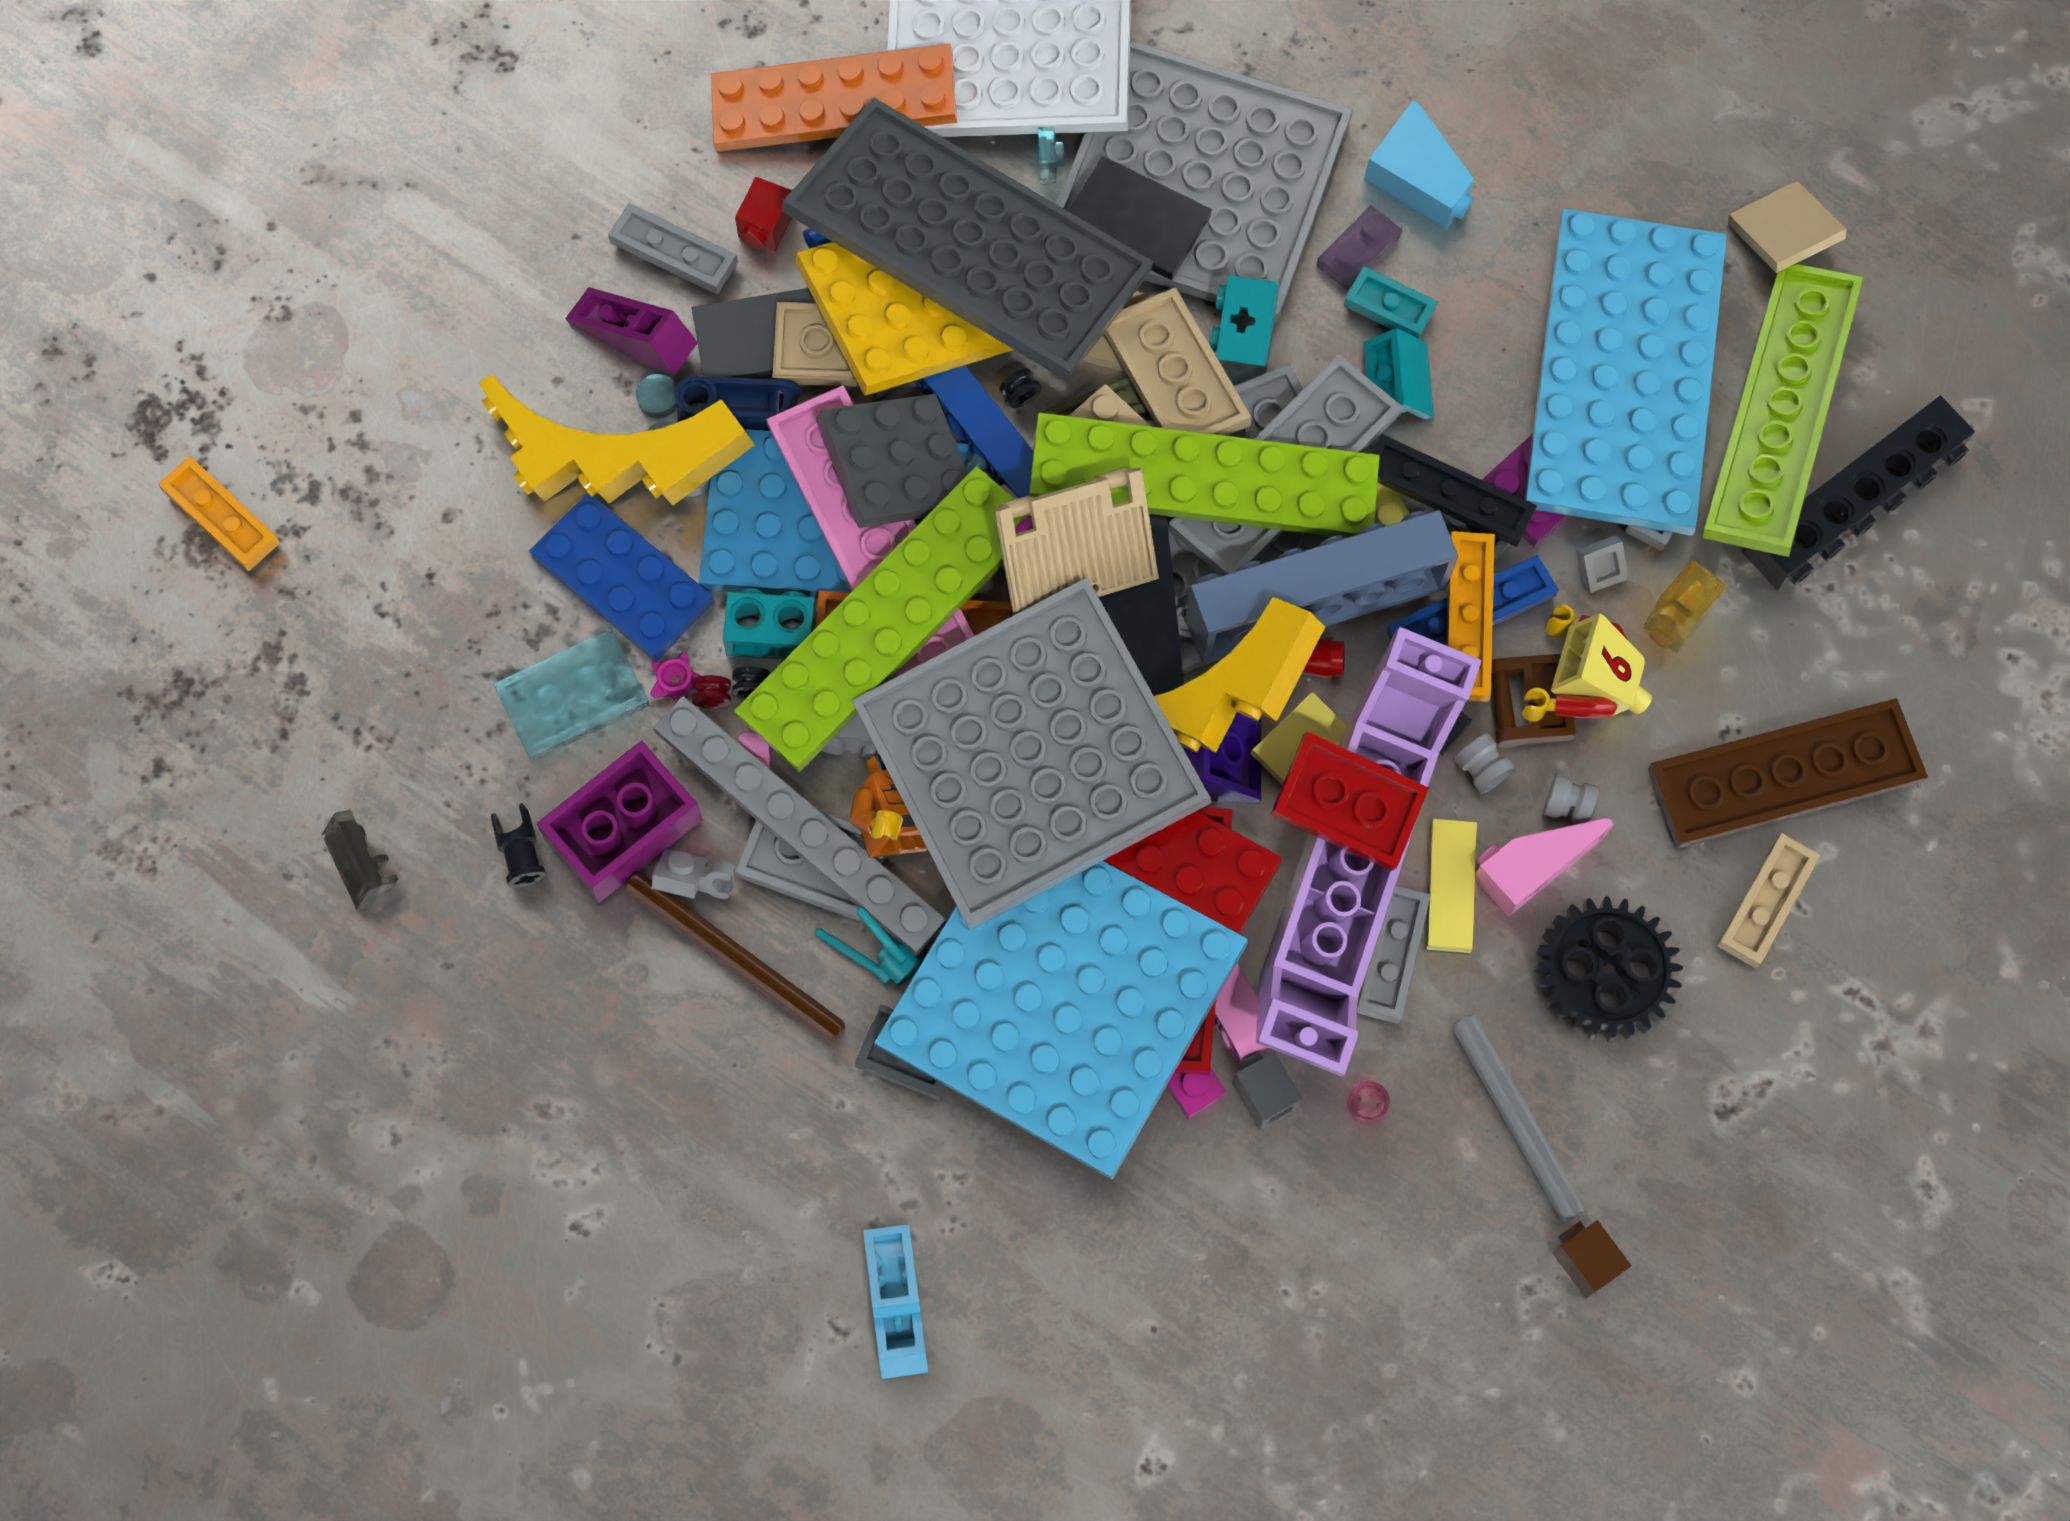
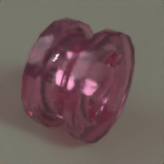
M1365 1081L1359 1083L1353 1088L1348 1099L1349 1114L1361 1125L1371 1126L1378 1124L1384 1119L1389 1109L1390 1098L1388 1092L1377 1082ZM1367 1093L1369 1098H1379L1381 1103H1377L1376 1113L1371 1114L1367 1108L1360 1110L1357 1107V1103L1360 1104L1362 1099L1360 1094Z

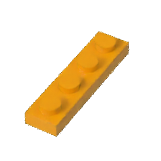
M1451 531L1450 537L1457 551L1458 559L1448 582L1446 646L1482 660L1468 701L1488 702L1491 697L1495 534Z

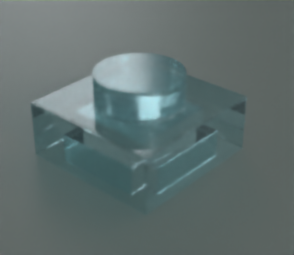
M1038 127L1040 184L1056 183L1057 167H1064L1063 142H1055V127Z

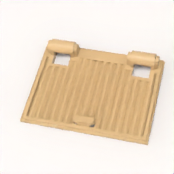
M1121 468L1097 475L1092 481L1035 498L1025 496L1001 503L994 510L1013 616L1086 577L1092 586L1096 585L1094 590L1098 597L1159 579L1142 468ZM1122 486L1128 487L1130 500L1113 505L1110 490ZM1029 514L1032 518L1033 529L1016 533L1013 519Z

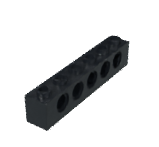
M1940 395L1804 499L1794 538L1804 541L1808 548L1798 547L1793 542L1789 557L1746 548L1743 554L1777 591L1790 581L1794 586L1798 585L1814 571L1813 563L1821 557L1826 562L1831 560L1846 546L1843 541L1851 534H1854L1857 538L1862 536L1877 522L1874 518L1883 510L1888 514L1892 513L1906 501L1908 496L1905 493L1915 486L1919 491L1922 490L1938 476L1939 473L1936 469L1946 463L1951 467L1969 452L1965 445L1975 431ZM1917 444L1927 447L1930 453L1922 451ZM1886 468L1896 470L1900 477L1890 474ZM1855 491H1860L1866 494L1869 498V501L1863 500L1860 497H1858ZM1824 515L1833 516L1839 524L1828 522Z

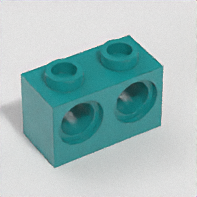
M751 588L741 589L739 593L727 592L723 644L726 656L785 660L815 629L817 613L814 597H807L806 594L797 591H787L782 593V595H769ZM746 616H755L760 619L757 624L751 627H743L738 624ZM792 618L803 622L800 627L794 630H787L781 626L786 620Z

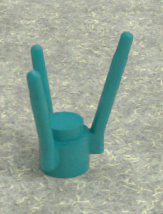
M863 907L857 909V914L884 946L877 955V958L882 962L880 965L823 929L817 928L814 933L817 937L874 973L884 985L891 979L897 986L902 985L918 971L923 962L919 956L911 952L903 943L901 944L897 939L892 941Z

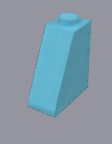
M1413 100L1370 156L1364 180L1444 229H1447L1455 217L1461 220L1469 210L1474 200L1473 197L1469 196L1474 179L1421 105Z

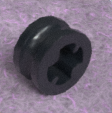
M1023 368L1014 372L999 387V391L1003 396H1009L1008 404L1011 408H1019L1028 404L1042 390L1040 382L1032 380L1034 374L1029 368Z
M755 666L734 669L732 671V679L737 683L732 686L731 694L734 697L746 699L771 672L765 668Z

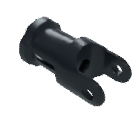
M523 803L519 804L523 822L520 827L510 832L503 833L499 818L495 813L491 814L496 844L499 852L504 853L509 871L506 877L509 887L532 885L546 877L545 868L539 866L534 844L537 842L531 817Z

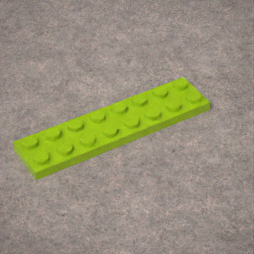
M1794 264L1777 273L1704 527V539L1789 557L1861 292L1863 276Z
M1038 412L1029 489L1030 497L1035 498L1086 483L1095 479L1097 475L1121 468H1142L1149 514L1332 537L1343 536L1344 538L1359 535L1363 529L1374 525L1379 455ZM1122 486L1110 490L1113 505L1130 500L1128 487Z
M976 466L734 710L736 716L800 772L858 713L852 700L890 681L1004 564L994 510L999 504L1015 500V498ZM1029 514L1014 518V527Z

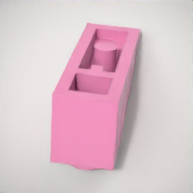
M1609 818L1513 838L1502 848L1495 843L1477 859L1480 866L1475 874V881L1509 918L1603 840L1614 824Z

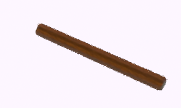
M636 872L628 880L624 888L629 896L829 1043H834L842 1035L845 1029L843 1020L668 892L651 889L652 880L643 873Z

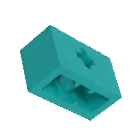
M1228 275L1227 285L1219 284L1216 310L1223 311L1220 327L1213 326L1210 347L1213 352H1216V357L1220 363L1267 369L1280 288L1278 282ZM1242 311H1248L1249 318L1255 321L1254 326L1246 327L1245 333H1239L1237 325L1232 323L1233 318L1241 317Z

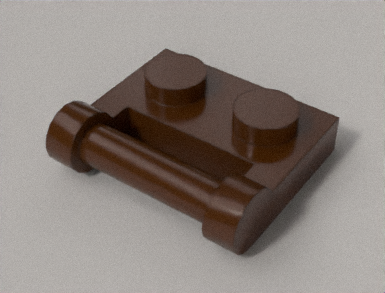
M1561 654L1492 659L1491 679L1499 729L1495 732L1497 747L1512 748L1521 744L1574 740L1576 736L1574 718L1555 716V711H1546L1544 717L1538 721L1527 720L1528 726L1516 727L1509 676L1520 675L1524 698L1527 692L1533 688L1544 689L1550 698H1556L1557 695L1551 692ZM1524 701L1525 707L1528 705L1538 706L1536 703Z

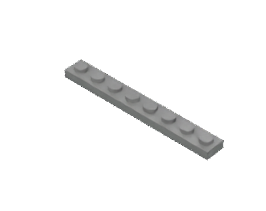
M684 696L653 726L655 734L858 907H863L880 926L901 944L903 943L916 956L943 929L947 922L946 918L874 857H869L868 853Z

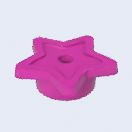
M682 653L678 658L665 662H652L651 665L657 676V681L650 691V695L653 698L670 696L675 702L682 696L688 699L689 691L694 689L692 686L693 679L702 675L690 669L687 653ZM679 677L680 680L678 683H673L672 678Z

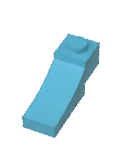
M909 1224L863 1230L882 1379L929 1373Z

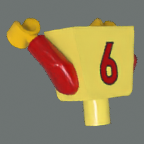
M1562 604L1555 607L1545 626V631L1548 635L1555 638H1563L1567 635L1551 688V692L1557 695V697L1550 698L1549 694L1541 688L1529 690L1523 701L1533 702L1538 706L1528 705L1524 707L1522 716L1529 721H1538L1544 717L1546 711H1555V716L1604 720L1625 710H1630L1635 715L1644 712L1652 700V695L1639 685L1645 660L1642 654L1628 641L1622 628L1618 624L1610 622L1601 613L1591 617L1581 615L1580 618H1577L1573 609L1568 605Z

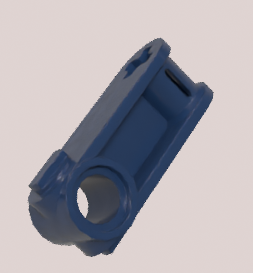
M687 376V378L680 381L675 391L678 412L677 422L695 416L722 399L743 429L769 431L766 419L797 406V399L801 397L802 389L797 383L788 380ZM694 400L706 402L704 406L699 408H693L688 405Z

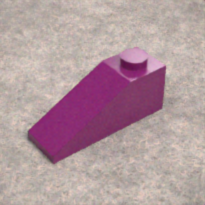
M591 287L587 288L565 318L569 324L639 363L674 375L685 363L687 357L698 343L673 310Z

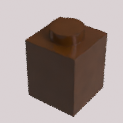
M1598 1220L1585 1228L1581 1221L1558 1236L1563 1244L1553 1252V1255L1586 1299L1632 1266Z

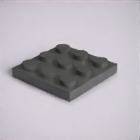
M936 394L822 409L816 417L817 424L858 528L925 518L968 475Z

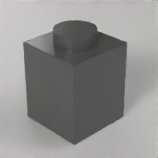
M1275 1052L1264 1058L1261 1053L1254 1054L1237 1065L1239 1072L1235 1073L1232 1084L1259 1130L1299 1108L1303 1099Z

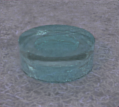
M653 374L645 377L636 389V398L640 410L651 418H664L671 415L677 408L675 399L677 386L670 377L662 374Z

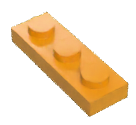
M191 456L187 457L158 483L161 490L248 572L280 544V541L273 532Z

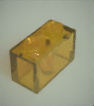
M1692 559L1662 593L1643 628L1648 631L1650 638L1656 644L1664 648L1669 647L1677 654L1707 619L1728 585Z

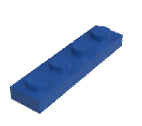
M1538 554L1494 575L1493 626L1556 597L1559 589ZM1447 598L1389 624L1386 633L1390 640L1396 630L1402 627L1446 645Z

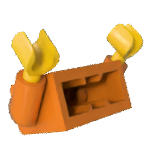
M880 755L872 757L866 763L870 776L855 793L849 817L850 823L862 831L868 856L878 857L929 851Z

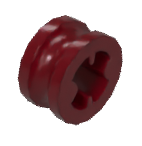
M704 675L693 679L692 686L697 691V693L692 695V704L695 706L719 709L731 704V696L727 694V691L731 689L732 683L728 678L717 675Z

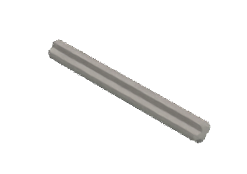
M1472 1014L1459 1019L1453 1025L1455 1035L1560 1219L1567 1221L1578 1216L1584 1210L1583 1203L1476 1016Z

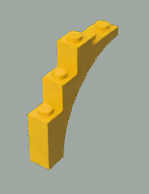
M492 373L478 383L487 395L482 400L485 408L496 421L503 418L509 427L504 434L517 450L516 453L509 457L518 469L513 474V477L527 495L534 491L545 502L578 478L591 497L599 493L608 504L642 480L656 499L663 494L672 505H675L755 446L722 399L691 418L661 429L633 434H595L564 427L537 415L515 399Z
M1272 597L1255 626L1231 653L1203 675L1172 691L1154 696L1181 746L1196 753L1200 746L1216 753L1237 712L1255 721H1259L1262 715L1277 722L1325 626L1310 611Z

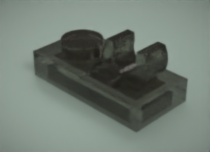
M351 809L334 813L321 835L356 910L370 907L380 892H388L394 887L398 877L397 875L383 877L378 873L377 870L383 869L389 858L387 855L380 854L371 859L367 850L365 830L360 824H357Z

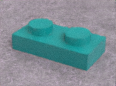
M1363 266L1348 292L1343 306L1390 329L1398 328L1419 339L1432 317L1438 301Z

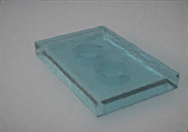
M612 628L493 684L531 762L650 706L649 700Z

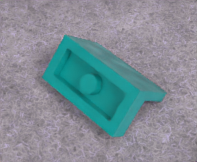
M1398 328L1365 341L1364 353L1367 378L1403 407L1401 414L1410 412L1425 420L1433 417L1434 411L1426 342Z

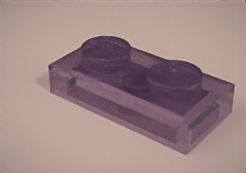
M1370 205L1318 257L1316 266L1348 291L1354 284L1363 266L1370 268L1400 238L1402 229L1374 206Z

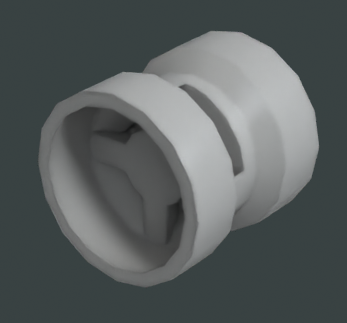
M1489 733L1472 741L1454 759L1463 771H1469L1473 776V785L1480 794H1485L1497 787L1516 769L1508 757H1502L1497 752V743Z
M1556 773L1549 789L1543 815L1553 818L1560 816L1568 817L1575 825L1589 822L1597 801L1599 786L1589 783L1578 785L1572 783L1570 777Z

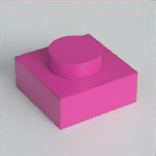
M1211 1068L1210 1076L1174 1072L1166 1086L1187 1119L1192 1118L1224 1098L1227 1094V1091Z

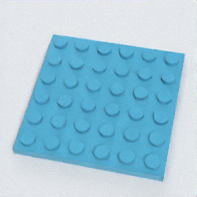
M1101 861L971 930L956 906L874 1043L878 1048L1113 1180L1248 945V939L1110 864Z

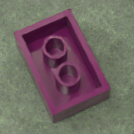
M641 740L536 824L544 840L596 901L600 903L628 881L633 874L643 869L703 819L697 802Z

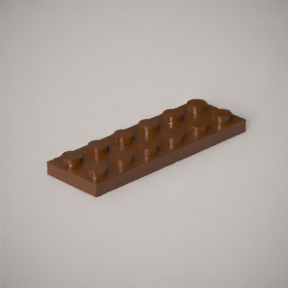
M1897 698L1653 762L1648 767L1677 849L1921 784L1928 778Z

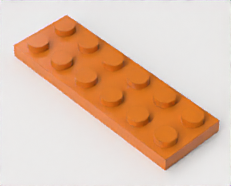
M950 43L711 73L713 144L717 152L839 137L873 98L878 99L924 127L957 123L953 51Z

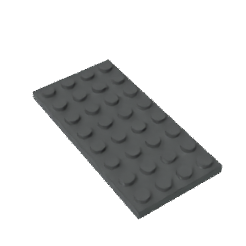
M873 98L784 199L782 212L1066 381H1068L1149 275L1154 263L1149 258L876 98Z

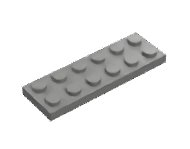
M1338 355L1254 439L1363 453L1401 414L1403 407L1347 360ZM1175 517L1168 525L1170 533L1221 576L1234 573L1240 566L1256 561L1284 532V530Z

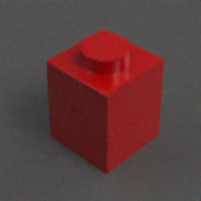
M755 177L735 216L738 237L742 238L745 243L752 247H766L776 251L792 220V217L782 212L783 201L792 190Z

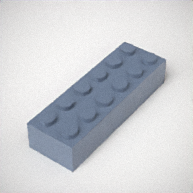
M1440 510L1428 514L1424 511H1417L1405 516L1401 522L1385 526L1382 523L1374 524L1363 529L1356 536L1346 539L1343 536H1334L1320 543L1319 547L1306 551L1300 548L1291 549L1282 553L1277 560L1263 564L1260 561H1252L1240 566L1234 573L1221 577L1217 573L1201 577L1194 585H1191L1185 619L1201 662L1205 664L1224 658L1231 653L1255 626L1272 597L1310 611L1326 627L1446 590L1458 559V554Z

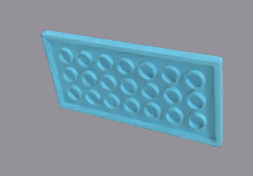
M1563 208L1559 221L1524 500L1537 505L1536 510L1693 536L1697 528L1727 234Z

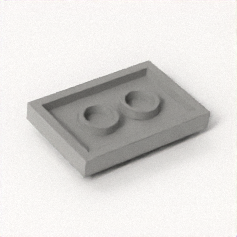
M819 811L866 851L860 829L854 827L849 821ZM756 820L735 870L737 878L861 921L857 914L859 907ZM886 856L874 858L883 865Z

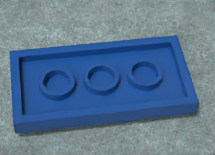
M589 493L529 550L531 557L653 661H658L715 603L713 595L596 497H591Z

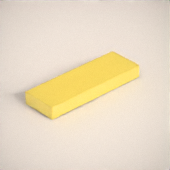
M1433 819L1431 822L1428 894H1431L1427 909L1426 950L1471 953L1473 950L1477 822Z

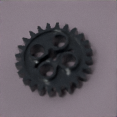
M1609 896L1604 897L1599 908L1596 907L1591 898H1587L1583 903V913L1574 904L1570 905L1566 911L1568 919L1558 914L1552 922L1556 930L1547 928L1542 935V938L1549 945H1540L1535 953L1547 961L1537 963L1534 968V972L1547 975L1537 986L1538 990H1551L1552 994L1545 1002V1006L1550 1007L1559 1004L1562 1008L1556 1020L1559 1022L1568 1016L1572 1017L1574 1021L1571 1031L1574 1033L1583 1024L1588 1026V1037L1591 1040L1594 1039L1600 1030H1604L1607 1042H1612L1615 1039L1618 1030L1621 1031L1626 1041L1630 1040L1634 1036V1025L1643 1034L1647 1033L1651 1029L1649 1019L1659 1024L1665 1017L1661 1008L1671 1009L1676 1002L1668 993H1677L1682 986L1680 982L1671 977L1679 975L1683 970L1682 965L1670 962L1680 952V949L1677 947H1666L1665 945L1672 932L1665 931L1658 934L1655 930L1660 918L1655 917L1648 922L1643 920L1644 906L1639 907L1634 914L1628 912V899H1623L1617 909L1613 908ZM1605 930L1612 933L1616 938L1617 945L1610 947L1601 943L1598 939L1597 931ZM1578 941H1584L1587 948L1580 947ZM1576 960L1581 962L1586 968L1587 975L1583 977L1573 975L1568 970L1567 961ZM1638 961L1645 964L1649 970V977L1641 978L1635 975L1631 970L1630 962ZM1610 963L1615 967V970L1607 975L1601 969ZM1630 990L1637 991L1638 997H1633ZM1608 991L1615 994L1619 999V1008H1609L1604 1005L1600 998V992Z

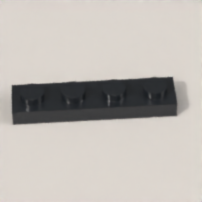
M1383 434L1379 437L1371 453L1379 455L1377 483L1437 511L1440 510L1441 513L1482 532L1495 534V538L1515 547L1518 546L1536 510L1537 505Z

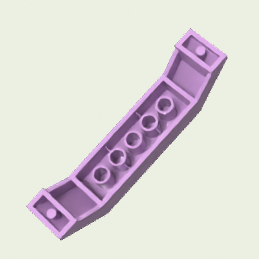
M1399 627L1394 633L1342 735L1339 746L1428 787L1438 754L1464 704L1469 700L1482 660ZM1413 830L1399 865L1393 871L1310 833L1308 834L1260 974L1256 1043L1341 1077L1345 1075L1359 1031H1356L1358 996Z

